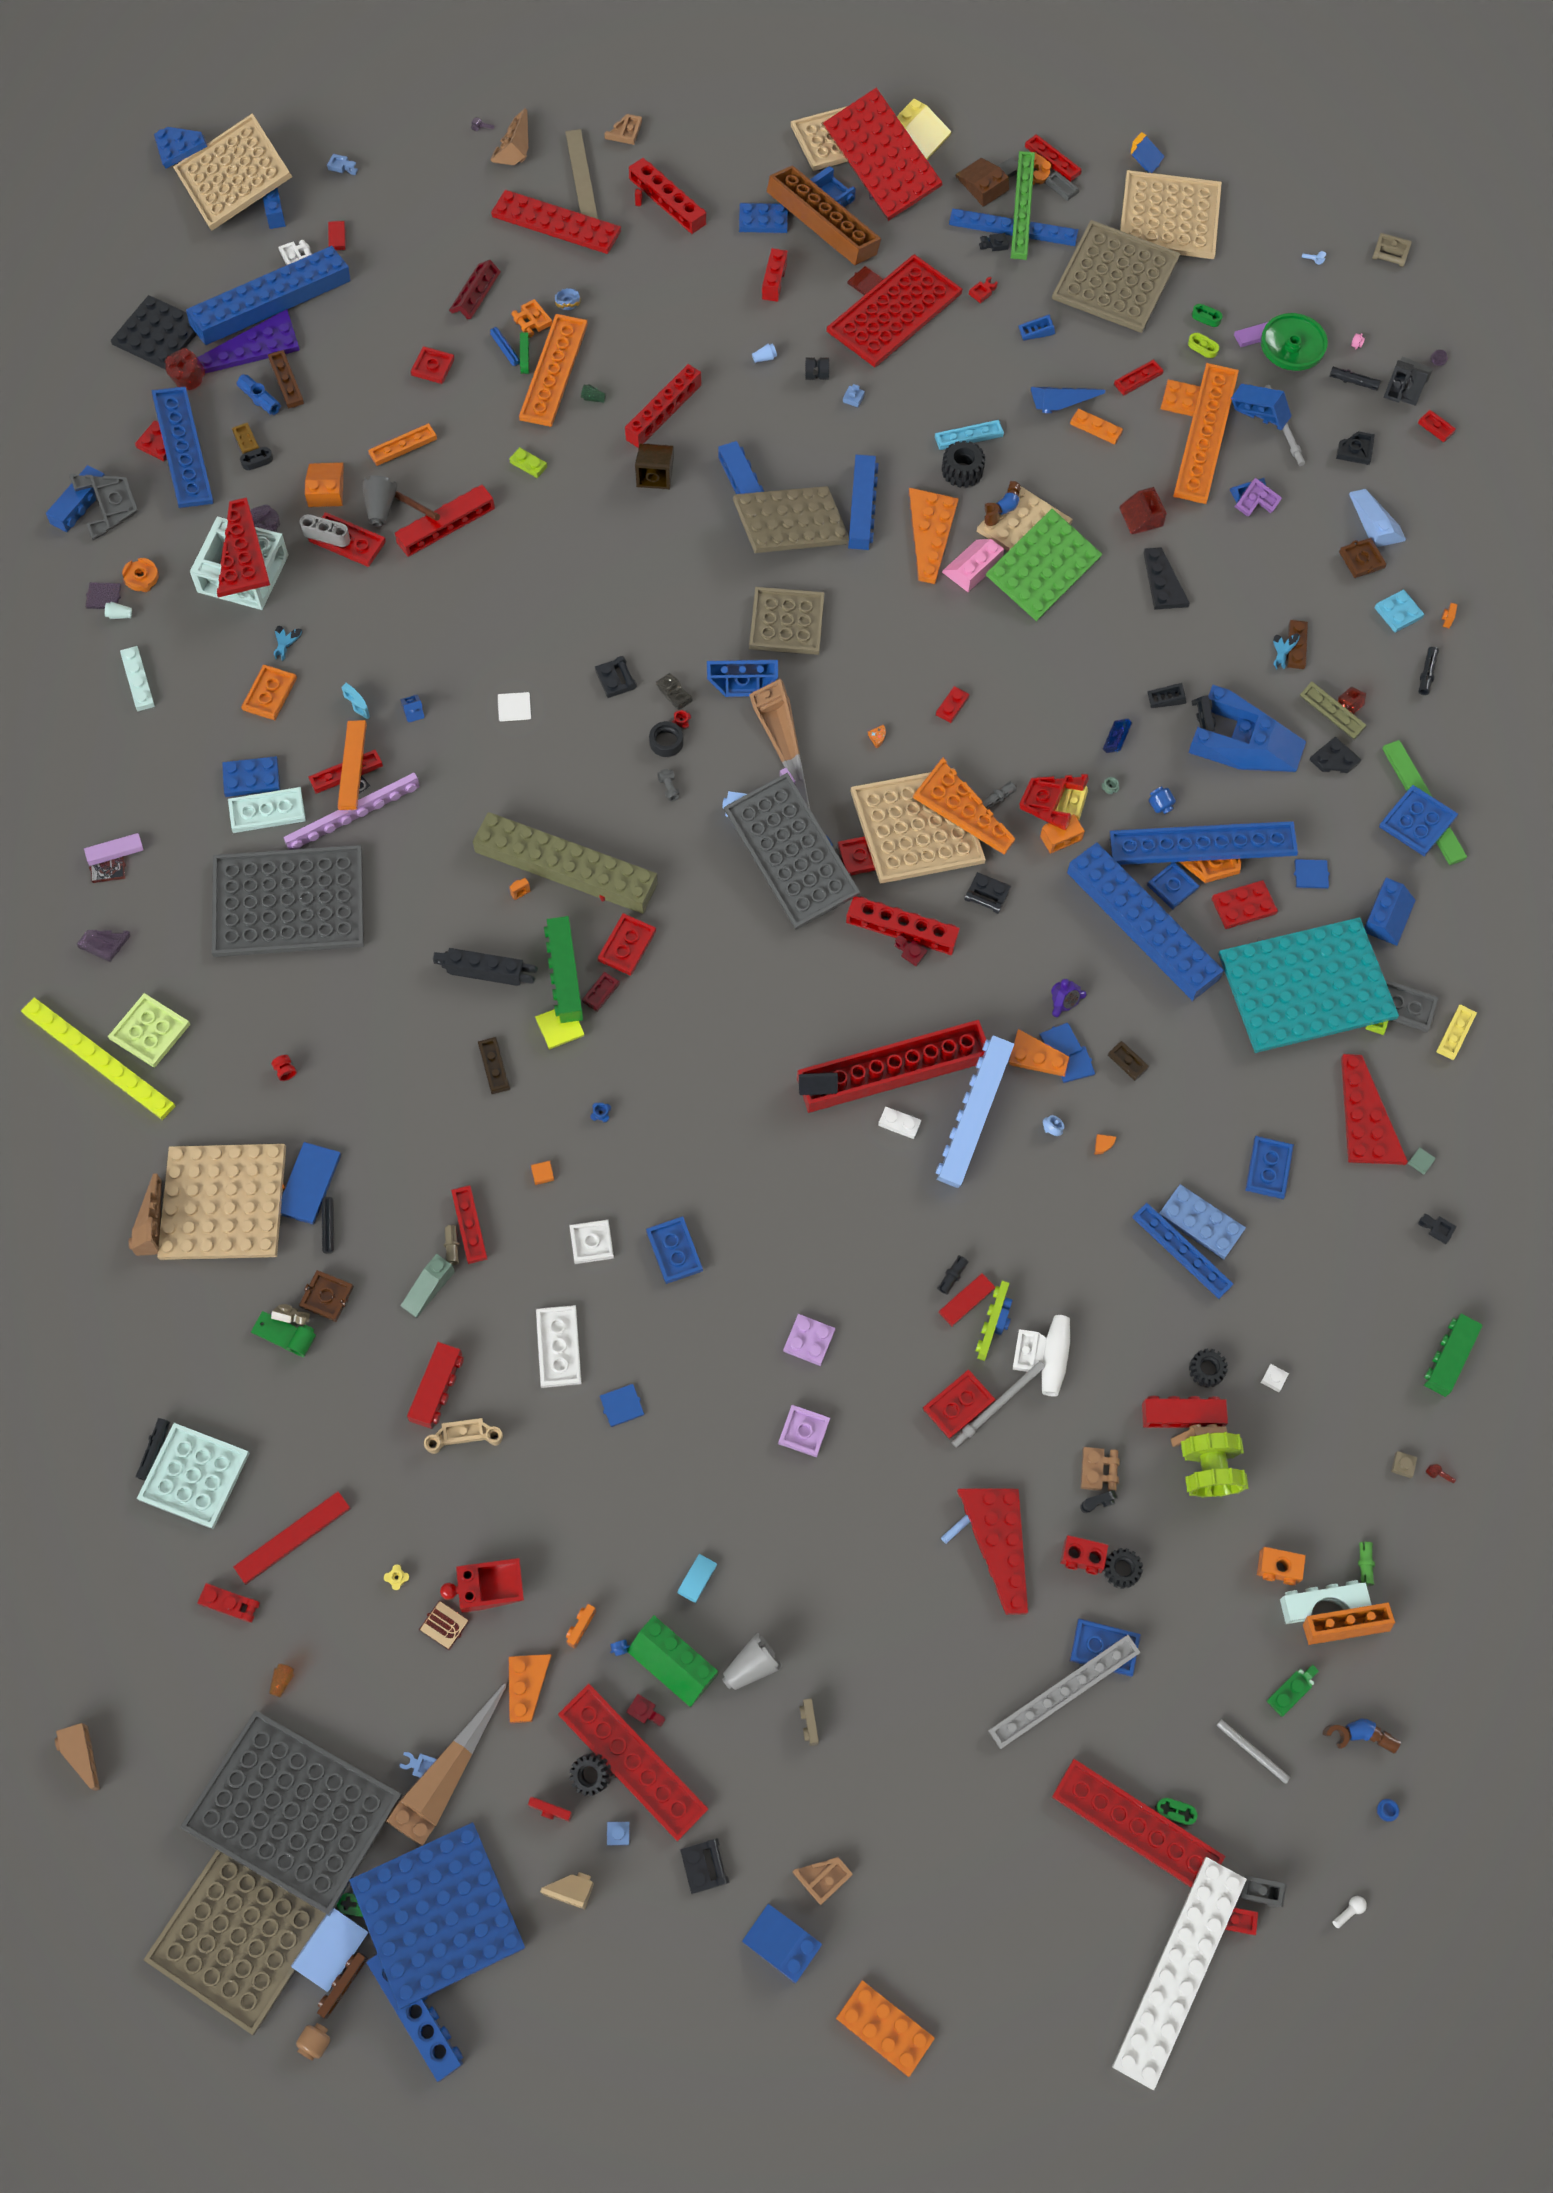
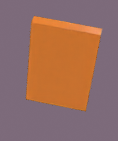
M263 664L241 706L242 710L275 721L297 679L296 674Z

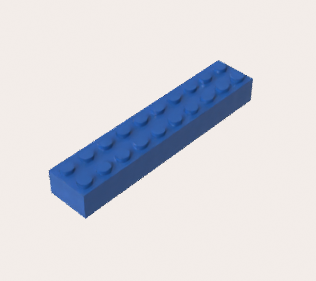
M333 246L327 247L186 309L189 324L206 346L350 282L349 267Z
M1098 842L1070 862L1067 871L1070 877L1192 1001L1220 980L1224 970Z

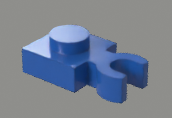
M1006 1297L1004 1299L994 1331L996 1334L1002 1335L1003 1329L1008 1330L1011 1319L1007 1317L1012 1299Z

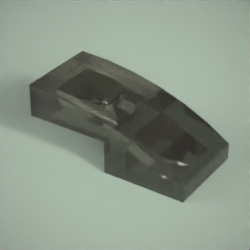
M669 673L656 681V685L678 710L693 701L692 696L681 687L680 681Z

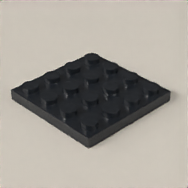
M148 295L113 336L111 343L122 350L168 370L197 334L189 324L187 312Z

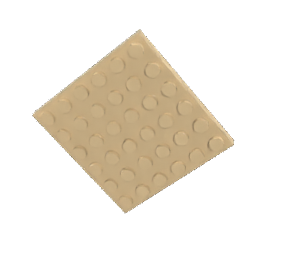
M253 113L207 143L206 148L173 166L211 230L219 227L292 178V175Z
M1127 170L1120 231L1181 253L1180 255L1214 259L1222 182Z
M931 772L851 787L850 792L880 884L985 864L986 859L978 838L913 798L914 793Z
M254 1144L169 1147L158 1259L277 1257L286 1145Z

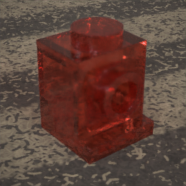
M1350 687L1339 696L1338 703L1354 715L1355 712L1365 705L1366 693Z

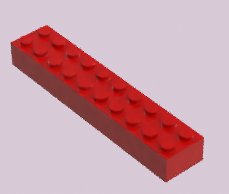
M975 1020L797 1070V1081L800 1074L838 1073L837 1094L802 1095L808 1113L976 1066L979 1057L983 1058L985 1053L982 1048L986 1037L980 1021Z

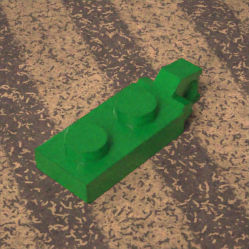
M1314 1665L1310 1666L1305 1672L1299 1669L1266 1702L1283 1717L1312 1688L1311 1686L1314 1682L1311 1679L1319 1670Z

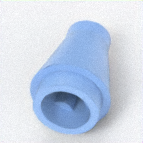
M772 343L770 345L766 344L752 353L754 362L757 363L774 360V357H777V353Z

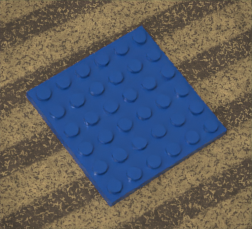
M470 1823L349 1879L399 2010L525 1949L474 1823Z

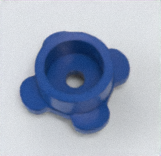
M594 1103L592 1105L593 1113L590 1115L593 1121H609L608 1114L611 1111V1106L604 1103Z

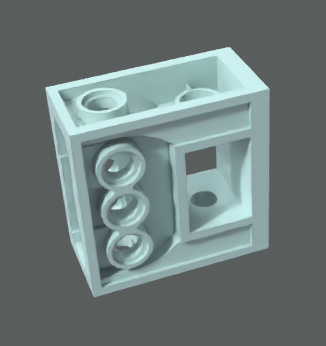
M218 516L190 570L197 592L218 598L217 588L219 587V575L221 573V564L219 563L222 558L223 544L226 537L225 530L228 523L227 519ZM255 527L270 585L219 598L263 610L287 560L288 552L282 534Z

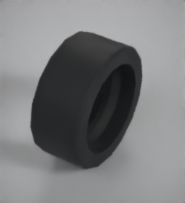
M668 721L659 722L654 725L649 735L651 750L661 757H671L679 753L683 747L681 728L677 724ZM667 732L674 734L677 737V741L673 745L662 746L656 742V737L661 733Z

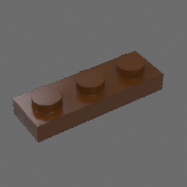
M1290 620L1288 639L1298 633L1299 641L1287 654V668L1305 669L1308 622Z
M358 1952L356 1956L353 1954L345 1965L347 1967L343 1975L339 1974L331 1985L333 1990L329 1996L325 1994L318 2004L320 2009L317 2014L328 2019L368 1960L365 1955Z

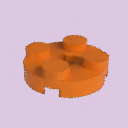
M1035 153L1034 168L1037 170L1033 172V185L1035 183H1045L1051 168L1049 161Z
M138 558V561L128 562L122 571L126 586L135 591H150L159 578V572L155 564L146 558ZM142 572H144L143 576L138 577L137 574H141Z

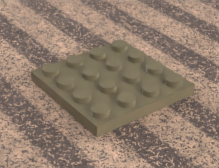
M755 587L749 649L819 655L825 592Z

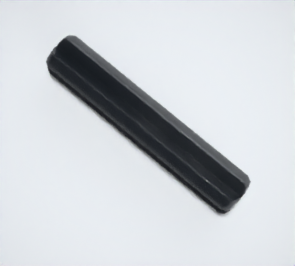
M324 1197L322 1199V1251L325 1254L334 1252L332 1197Z

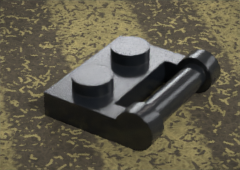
M619 656L613 661L595 666V671L607 698L634 690L637 687L626 666L624 656ZM619 667L626 681V684L623 685L615 670Z
M977 872L964 900L968 902L973 901L999 914L1011 886ZM974 892L977 893V894H980V895H982V896H985V897H987V898H990V899H992V900H995V901H997V903L992 902V901H990V900H987V899H985V898H982V897H980V896H977V895L974 894Z
M718 1838L680 1849L691 1894L730 1883L728 1876H725L718 1849L720 1845ZM710 1849L717 1879L712 1881L703 1850Z

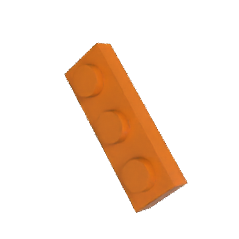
M1079 408L1070 422L1071 425L1114 445L1123 432V428Z

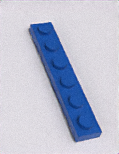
M1148 1203L1133 1215L1132 1218L1218 1299L1234 1285Z

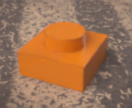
M1450 603L1448 609H1444L1442 619L1444 620L1443 627L1450 628L1455 618L1458 604Z
M526 878L516 880L509 886L514 900L530 892L529 882Z

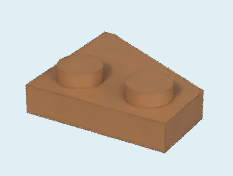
M1200 1424L1192 1425L1188 1431L1171 1438L1172 1447L1179 1446L1181 1441H1185L1190 1436L1206 1433L1227 1432L1226 1426L1217 1427V1424H1210L1205 1427H1201Z

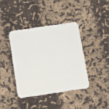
M530 693L498 694L499 721L531 719Z

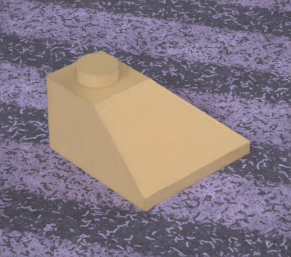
M578 1872L577 1876L569 1875L542 1887L540 1892L545 1896L585 1910L594 1882L590 1881L591 1876Z

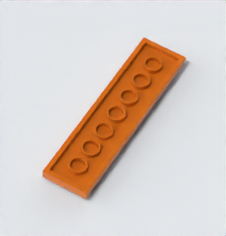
M555 314L519 414L520 421L552 427L588 325L587 320Z

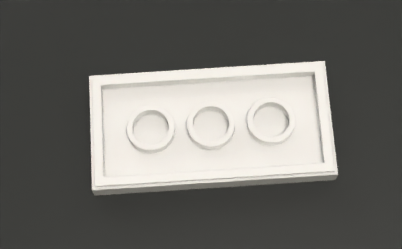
M576 1305L536 1309L541 1388L582 1384Z

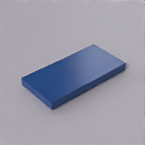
M306 1142L303 1143L282 1195V1216L314 1225L322 1205V1199L327 1193L340 1160V1152Z

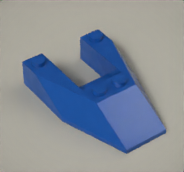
M1212 685L1209 693V699L1212 701L1213 706L1211 713L1235 720L1237 724L1232 738L1197 727L1188 753L1239 770L1296 772L1306 741L1232 691Z

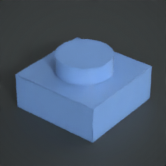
M607 1822V1846L629 1845V1822Z

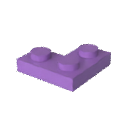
M1254 478L1234 507L1247 517L1250 516L1257 504L1272 513L1282 497Z

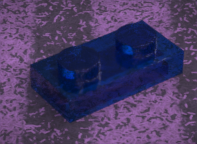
M1129 719L1114 721L1103 747L1106 753L1121 751L1132 725Z

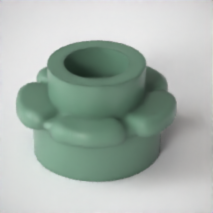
M1108 777L1102 783V789L1107 794L1116 793L1119 791V782L1114 777Z

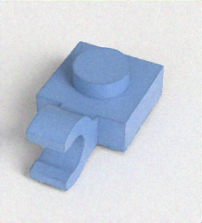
M333 154L327 164L330 171L343 173L346 170L351 175H356L358 171L357 168H354L356 162L349 161L346 156Z

